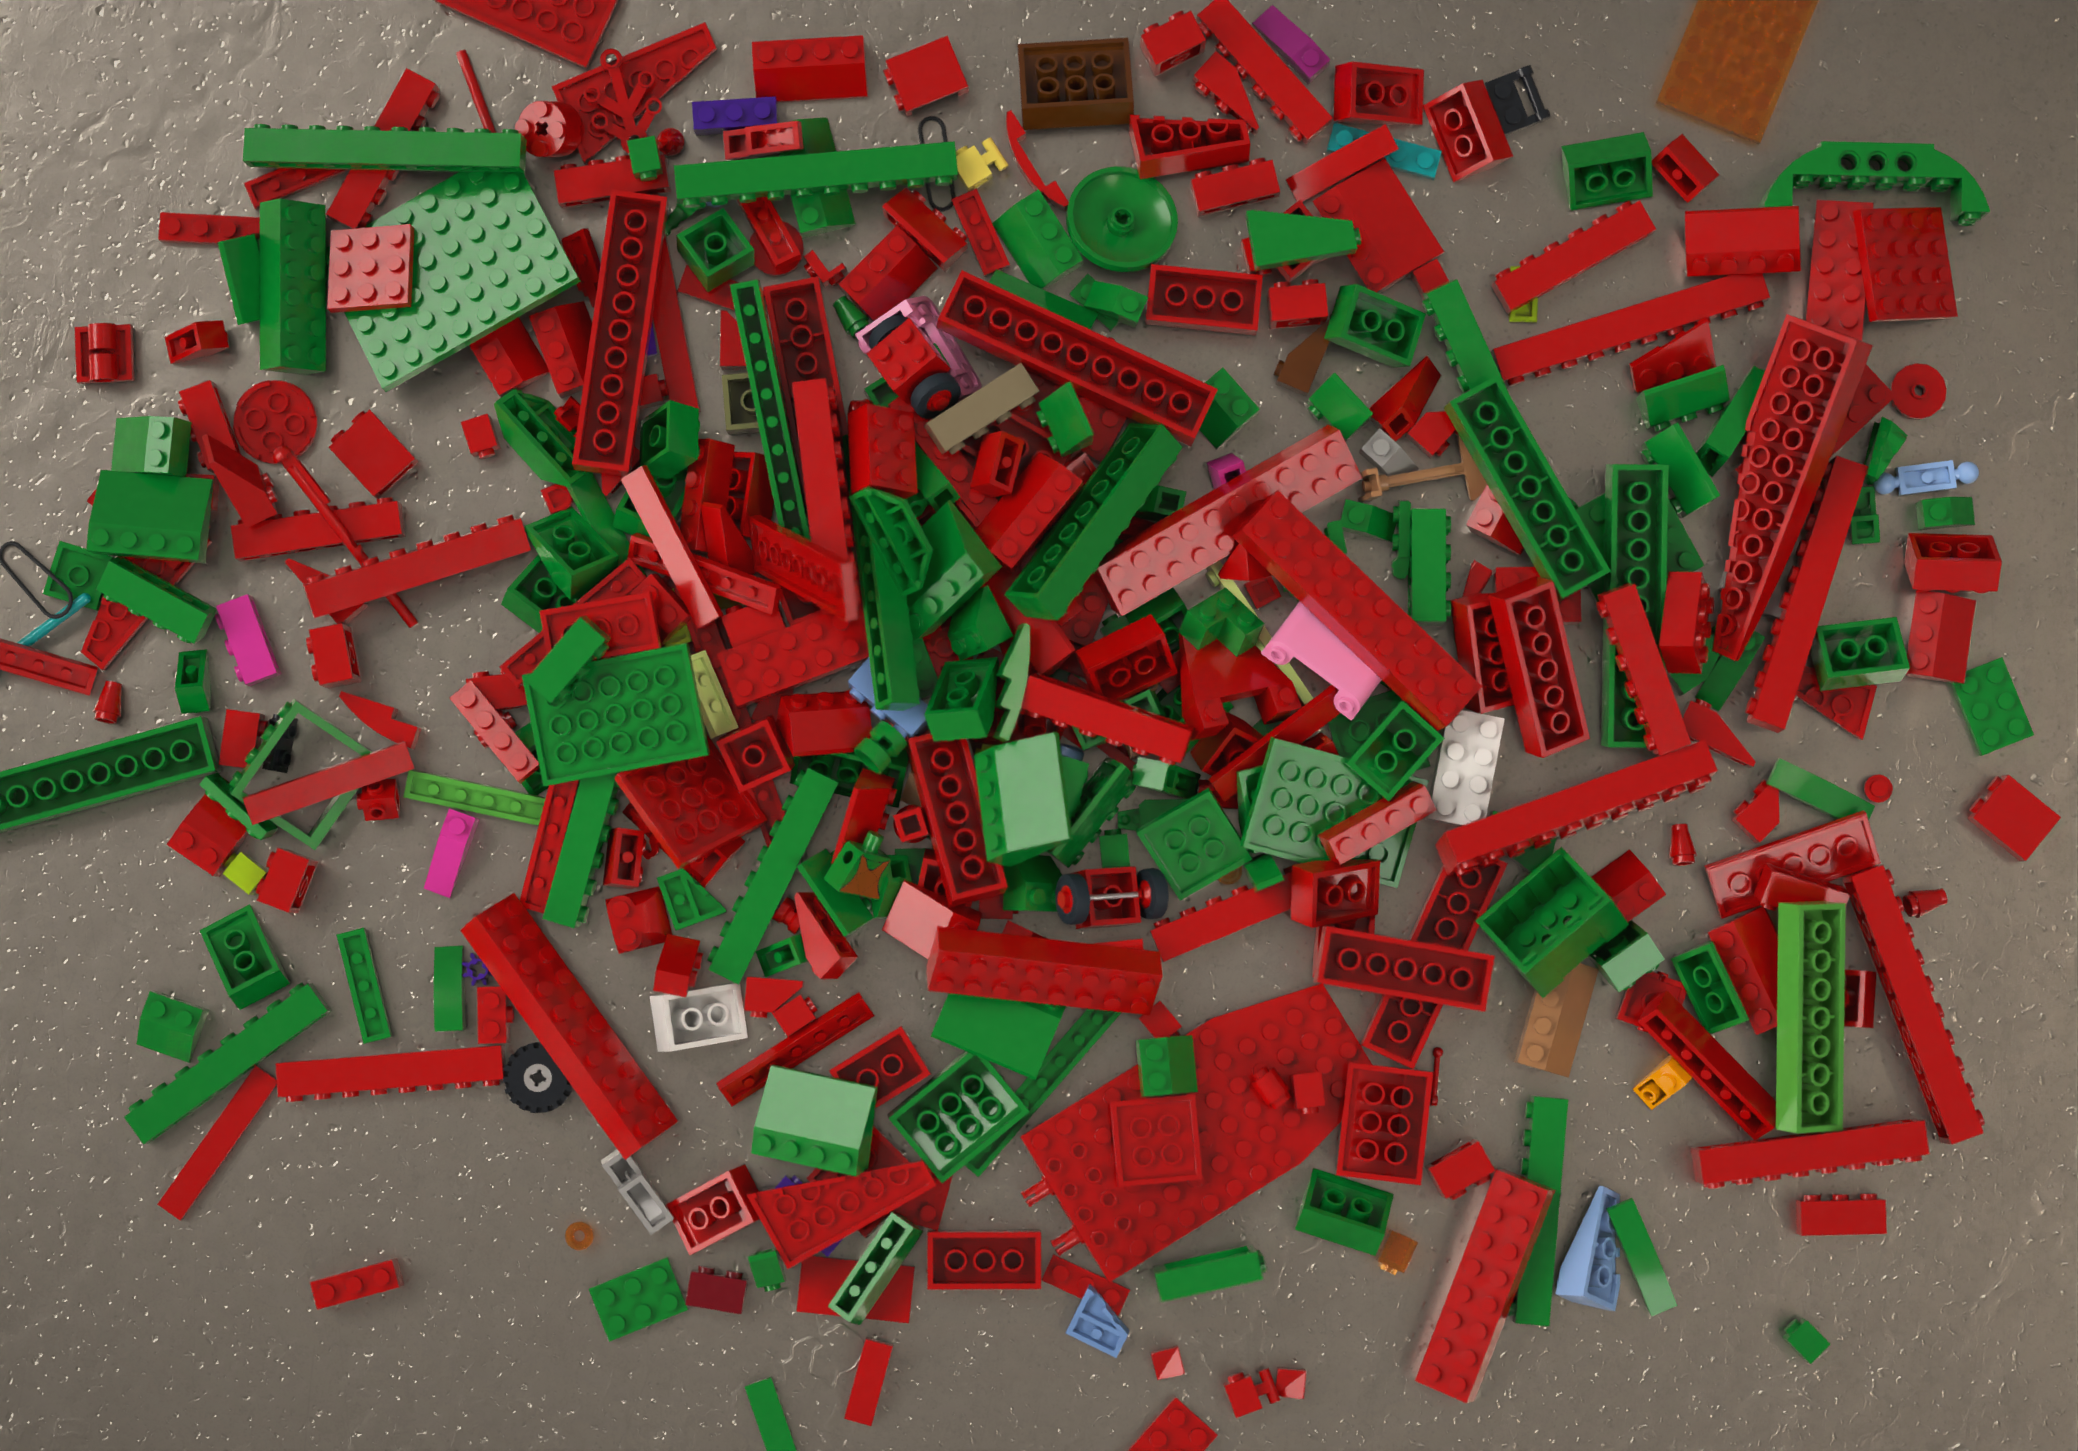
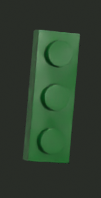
M219 773L204 777L199 785L206 790L205 794L211 800L219 802L231 818L239 820L246 827L249 835L263 840L275 834L278 827L270 820L252 825L245 804L230 794L229 789L231 786L228 785L229 782Z

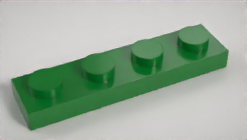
M366 928L337 934L363 1044L392 1037Z

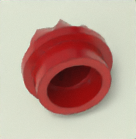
M664 129L657 137L659 151L666 156H675L684 148V137L677 129Z

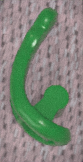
M700 202V206L685 208L683 204H676V208L666 221V235L669 236L672 229L677 228L680 222L686 220L694 212L703 210L707 203Z

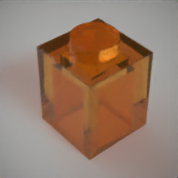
M1390 1229L1376 1259L1382 1263L1380 1269L1396 1275L1397 1271L1404 1273L1418 1242Z

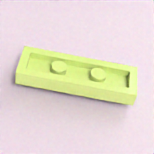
M706 650L691 655L703 721L710 738L713 739L739 728Z

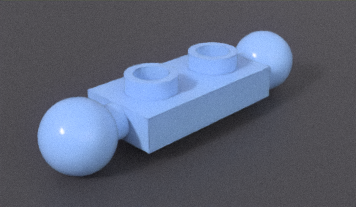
M1953 460L1895 468V477L1890 473L1883 472L1880 478L1873 483V486L1879 494L1883 495L1891 493L1898 487L1899 496L1957 488L1956 480L1958 479L1965 484L1975 482L1979 476V469L1976 464L1969 461L1961 463L1958 468L1954 469Z

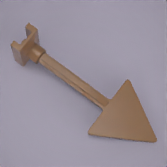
M1458 436L1461 463L1387 476L1386 474L1378 475L1377 468L1366 469L1361 472L1362 479L1359 480L1362 481L1365 495L1359 497L1358 502H1370L1382 496V492L1388 491L1391 487L1457 475L1465 476L1469 500L1474 501L1483 493L1487 483L1461 437Z

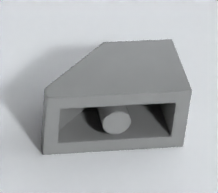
M1380 428L1359 451V454L1387 476L1419 470L1406 452ZM1404 485L1397 486V488L1401 490Z

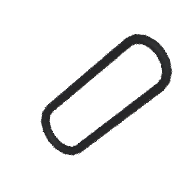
M928 116L920 122L918 126L920 144H924L922 127L929 120H935L940 124L943 142H948L946 128L940 118ZM952 181V184H950L951 199L956 197L954 182ZM926 183L928 201L931 207L939 211L949 210L953 206L952 202L945 207H938L933 203L930 183Z

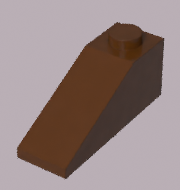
M1330 319L1287 355L1285 362L1279 360L1273 374L1278 377L1276 385L1307 397L1330 342L1324 339Z

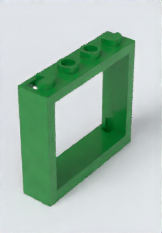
M293 698L291 703L287 701L280 708L277 714L280 718L274 726L270 724L263 732L261 738L264 741L258 749L253 747L244 760L248 764L243 771L237 770L228 784L231 786L229 792L244 803L242 797L248 794L243 790L298 713L361 756L373 751ZM358 789L335 796L308 834L281 816L269 820L313 850H316Z
M1252 1244L1153 1266L1161 1302L1263 1280L1262 1273L1267 1272L1264 1256Z

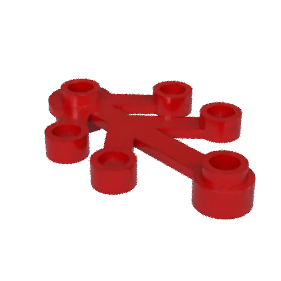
M610 48L602 52L600 64L604 70L609 71L617 102L600 93L599 88L594 85L585 88L584 98L587 102L597 103L622 118L625 129L608 121L607 116L601 112L595 113L592 116L591 123L595 129L604 130L620 139L623 150L629 154L627 141L631 136L639 138L648 137L646 131L655 115L661 112L662 103L658 98L648 99L645 104L646 111L636 126L633 113L647 88L653 85L654 75L647 70L640 72L637 79L638 83L628 99L620 72L622 55L618 50ZM612 54L617 58L615 64L610 65L606 62L608 55ZM642 75H649L651 82L643 84L640 80ZM588 90H596L598 93L597 97L589 99L587 97ZM650 102H657L659 109L654 112L650 111L648 108ZM602 116L605 119V124L597 126L594 123L596 117Z

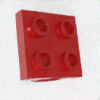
M93 323L88 326L75 327L76 382L78 384L135 381L133 326L131 324Z

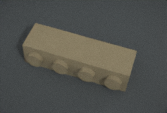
M1019 363L927 422L924 428L941 454L949 451L952 455L966 446L963 441L970 436H973L976 440L989 431L987 425L995 420L999 425L1013 416L1010 411L1015 407L1020 406L1021 409H1024L1036 400L1033 396L1039 392V389L1022 363Z

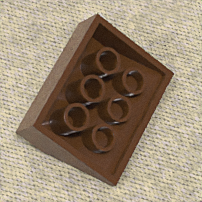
M1128 37L1018 44L1022 125L1024 130L1129 124L1130 115H1134V99Z

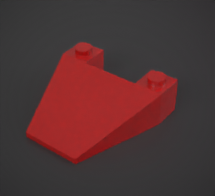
M1179 633L1182 716L1185 724L1195 727L1191 741L1215 736L1229 724L1222 705L1225 702L1254 696L1264 725L1284 721L1302 708L1293 682L1272 661L1262 655V651L1256 646L1236 657L1218 639L1197 650Z

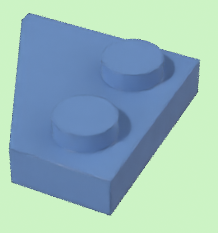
M1089 1284L1066 1330V1334L1117 1358L1130 1330L1098 1291Z

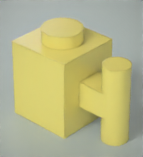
M991 137L982 142L987 151L983 155H980L975 145L969 149L967 146H964L956 151L958 177L968 192L992 179V172L988 168L991 164L994 163L999 172L1009 166Z

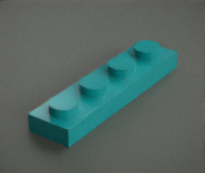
M1334 123L1327 152L1333 153L1370 132ZM1394 139L1399 149L1384 157L1391 168L1434 180L1442 151Z

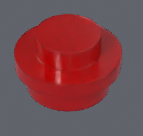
M1873 775L1864 784L1866 797L1876 803L1888 800L1893 791L1891 781L1884 775Z

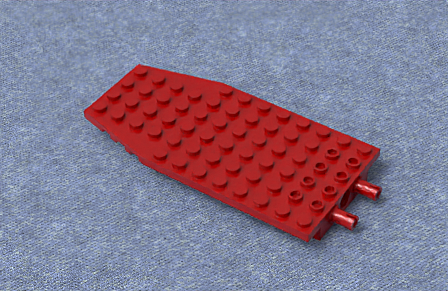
M1322 983L1211 1018L1183 1035H1192L1198 1092L1141 1097L1137 1064L1020 1136L1042 1175L1041 1181L1020 1192L1023 1199L1035 1194L1025 1201L1029 1208H1031L1048 1195L1055 1196L1072 1224L1070 1230L1050 1240L1054 1248L1064 1242L1062 1246L1055 1249L1059 1257L1077 1244H1084L1110 1283L1301 1164L1337 1127L1343 1117L1348 1063L1373 1064ZM1265 1066L1268 1069L1274 1067L1290 1088L1288 1092L1292 1096L1290 1075L1321 1072L1325 1106H1318L1319 1112L1302 1114L1301 1109H1294L1291 1097L1284 1104L1273 1110L1270 1105L1267 1106L1251 1085L1255 1080L1253 1075ZM1195 1094L1203 1180L1117 1187L1110 1102Z

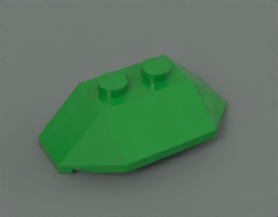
M514 388L494 403L503 438L541 480L570 487L588 474L586 471L574 470L572 461L576 440L574 435L577 431L573 429L569 432L559 421L555 420L556 416L553 413L556 408L549 400L532 394L522 393L521 390Z
M867 487L849 496L901 596L904 597L921 589L925 581L933 549L907 500L871 487Z

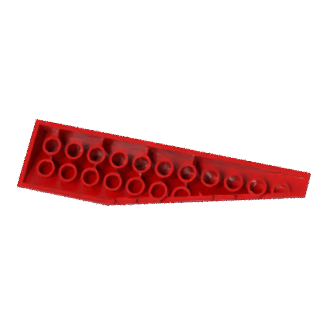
M1786 314L1746 420L1745 431H1748L1746 445L1743 444L1741 454L1744 460L1742 473L1738 474L1737 484L1740 485L1738 498L1734 501L1728 546H1731L1729 560L1725 562L1726 582L1725 588L1721 589L1722 609L1721 614H1718L1713 644L1714 652L1735 661H1739L1795 546L1873 347L1872 344Z

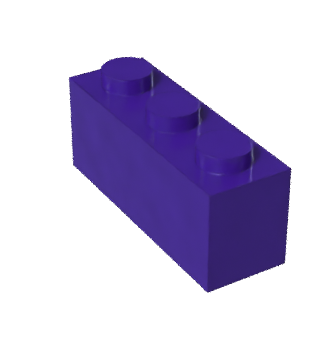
M776 97L692 102L693 129L696 136L723 134V131L779 123Z

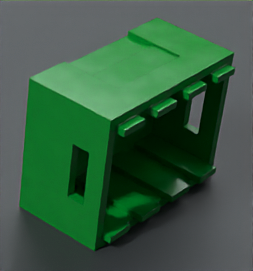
M1562 847L1476 920L1493 945L1542 998L1564 981L1563 978L1605 941L1608 943L1629 925L1612 899Z

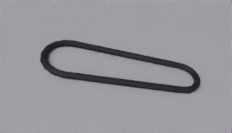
M9 541L1 546L0 564L43 614L53 619L65 616L73 604V595L69 587L19 543ZM7 546H16L66 590L69 602L62 613L54 615L47 612L2 559V553Z

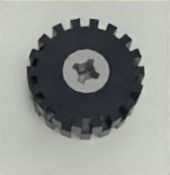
M541 1042L522 1046L508 1058L509 1061L504 1067L505 1076L503 1077V1083L505 1082L506 1087L504 1090L510 1096V1101L518 1105L520 1109L530 1111V1113L553 1111L563 1105L568 1097L572 1095L573 1087Z

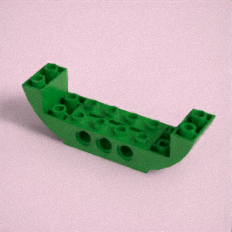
M1821 141L1814 150L1805 153L1793 161L1775 179L1758 208L1793 206V189H1806L1808 185H1819V189L1823 190L1836 189V186H1847L1848 190H1863L1864 186H1875L1877 191H1890L1892 187H1903V191L1907 192L1920 191V187L1931 188V192H1947L1948 188H1950V221H1958L1960 226H1973L1975 222L1980 221L1990 212L1985 195L1975 178L1953 158L1935 150L1934 144ZM1841 163L1844 164V165H1846V167L1848 168V170L1844 169V168L1842 167ZM1869 164L1873 165L1876 171L1871 169ZM1897 165H1900L1903 168V171H1901Z

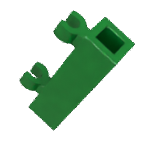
M915 442L918 493L906 500L917 518L923 514L926 506L930 505L937 512L947 501L951 500L954 503L960 496L948 479Z

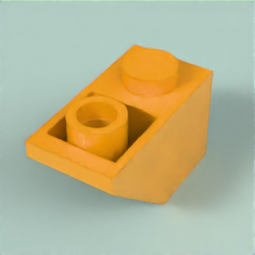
M1669 1055L1633 1088V1091L1653 1110L1685 1086L1692 1076Z

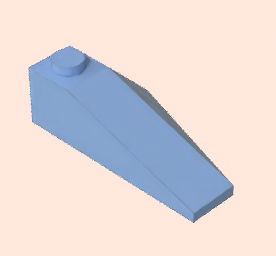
M1604 1186L1598 1187L1561 1265L1555 1295L1582 1305L1608 1311L1616 1310L1620 1289V1274H1616V1257H1620V1248L1616 1247L1615 1231L1606 1208L1620 1203V1194Z

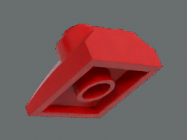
M660 886L605 899L614 941L619 954L665 943L667 934L673 935Z

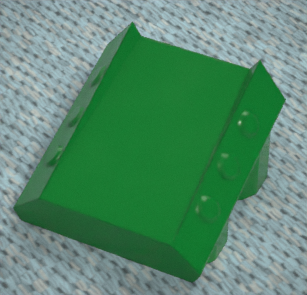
M1884 417L1881 418L1880 423L1874 421L1864 465L1868 466L1863 483L1867 486L1880 478L1908 436L1894 422Z

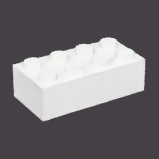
M1461 710L1451 723L1442 729L1441 735L1444 737V740L1439 745L1430 797L1437 811L1426 816L1425 820L1463 826L1486 818L1505 718Z

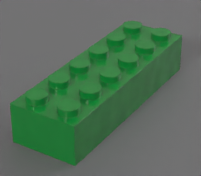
M281 198L260 203V370L301 375L326 372V205Z

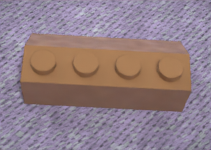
M1580 963L1563 978L1564 981L1544 998L1534 989L1514 1059L1515 1063L1569 1078L1599 971L1597 968Z

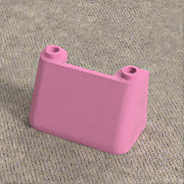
M927 296L905 299L855 334L859 340L858 344L861 351L866 354L871 350L869 337L879 323L895 315L911 318L925 332L933 344L936 343L949 363L951 369L947 373L955 378L961 389V395L957 403L982 388L978 376L954 336L936 328L940 312Z
M1300 601L1261 652L1262 655L1278 665L1287 664L1294 656L1336 687L1339 691L1334 697V705L1340 713L1351 721L1381 682V679Z

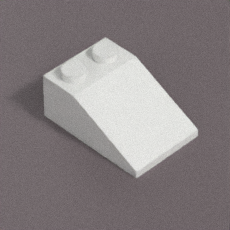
M730 983L690 989L687 997L666 993L650 996L658 1052H671L748 1038L740 983L739 985Z

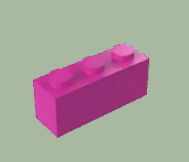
M246 594L217 605L218 613L215 614V619L220 630L225 629L228 637L225 640V646L229 655L235 656L238 665L234 669L240 682L244 681L245 685L253 686L282 675L253 596Z

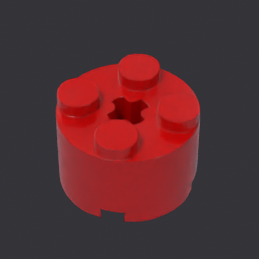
M535 101L522 111L519 120L515 123V130H518L527 140L526 151L536 157H562L571 154L580 144L582 137L580 135V126H582V121L576 109L568 103L560 101Z

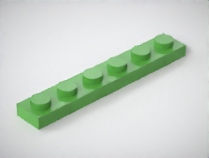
M413 769L408 771L403 796L404 798L539 826L546 797Z

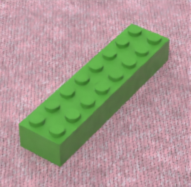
M1830 901L1778 903L1776 1130L1792 1133L1843 1130L1846 903Z

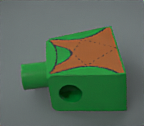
M868 831L863 844L853 841L846 842L825 875L824 880L838 892L880 900L891 864V858L879 849L884 837L877 832Z

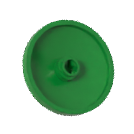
M1115 166L1097 170L1079 182L1067 206L1066 225L1073 244L1089 261L1112 271L1134 272L1157 263L1169 251L1177 232L1178 215L1171 195L1158 180L1153 177L1140 179L1137 169Z

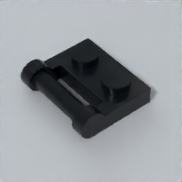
M1531 65L1484 83L1505 136L1551 118L1548 109H1545L1533 80L1532 74L1534 72ZM1522 80L1535 114L1527 116L1514 83L1516 81Z

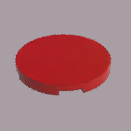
M278 380L260 382L249 388L236 404L237 407L233 419L235 437L247 454L261 462L282 464L280 461L274 463L272 458L273 452L280 446L289 447L298 458L308 450L315 439L318 427L315 406L310 397L292 383Z

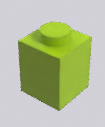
M240 852L238 855L234 853L224 864L227 869L222 874L248 895H254L261 878H266L268 870L246 852Z

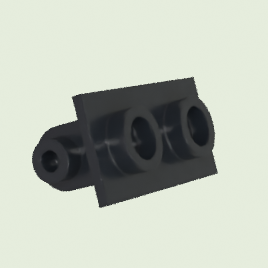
M273 714L272 719H269V725L274 726L280 716ZM297 718L293 719L264 760L262 769L287 774L288 766L292 759L293 741L297 734Z

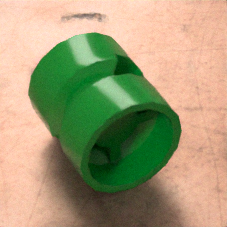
M880 721L870 731V738H864L854 748V752L859 760L870 770L877 774H882L891 764V757H897L907 747V742L893 726L885 721Z

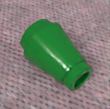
M842 296L833 303V307L846 334L851 335L852 338H857L855 334L870 324L868 322L869 317L851 302L847 296Z

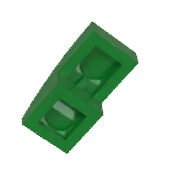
M1863 486L1861 488L1849 526L1852 545L1880 542L1879 514H1876L1874 486Z

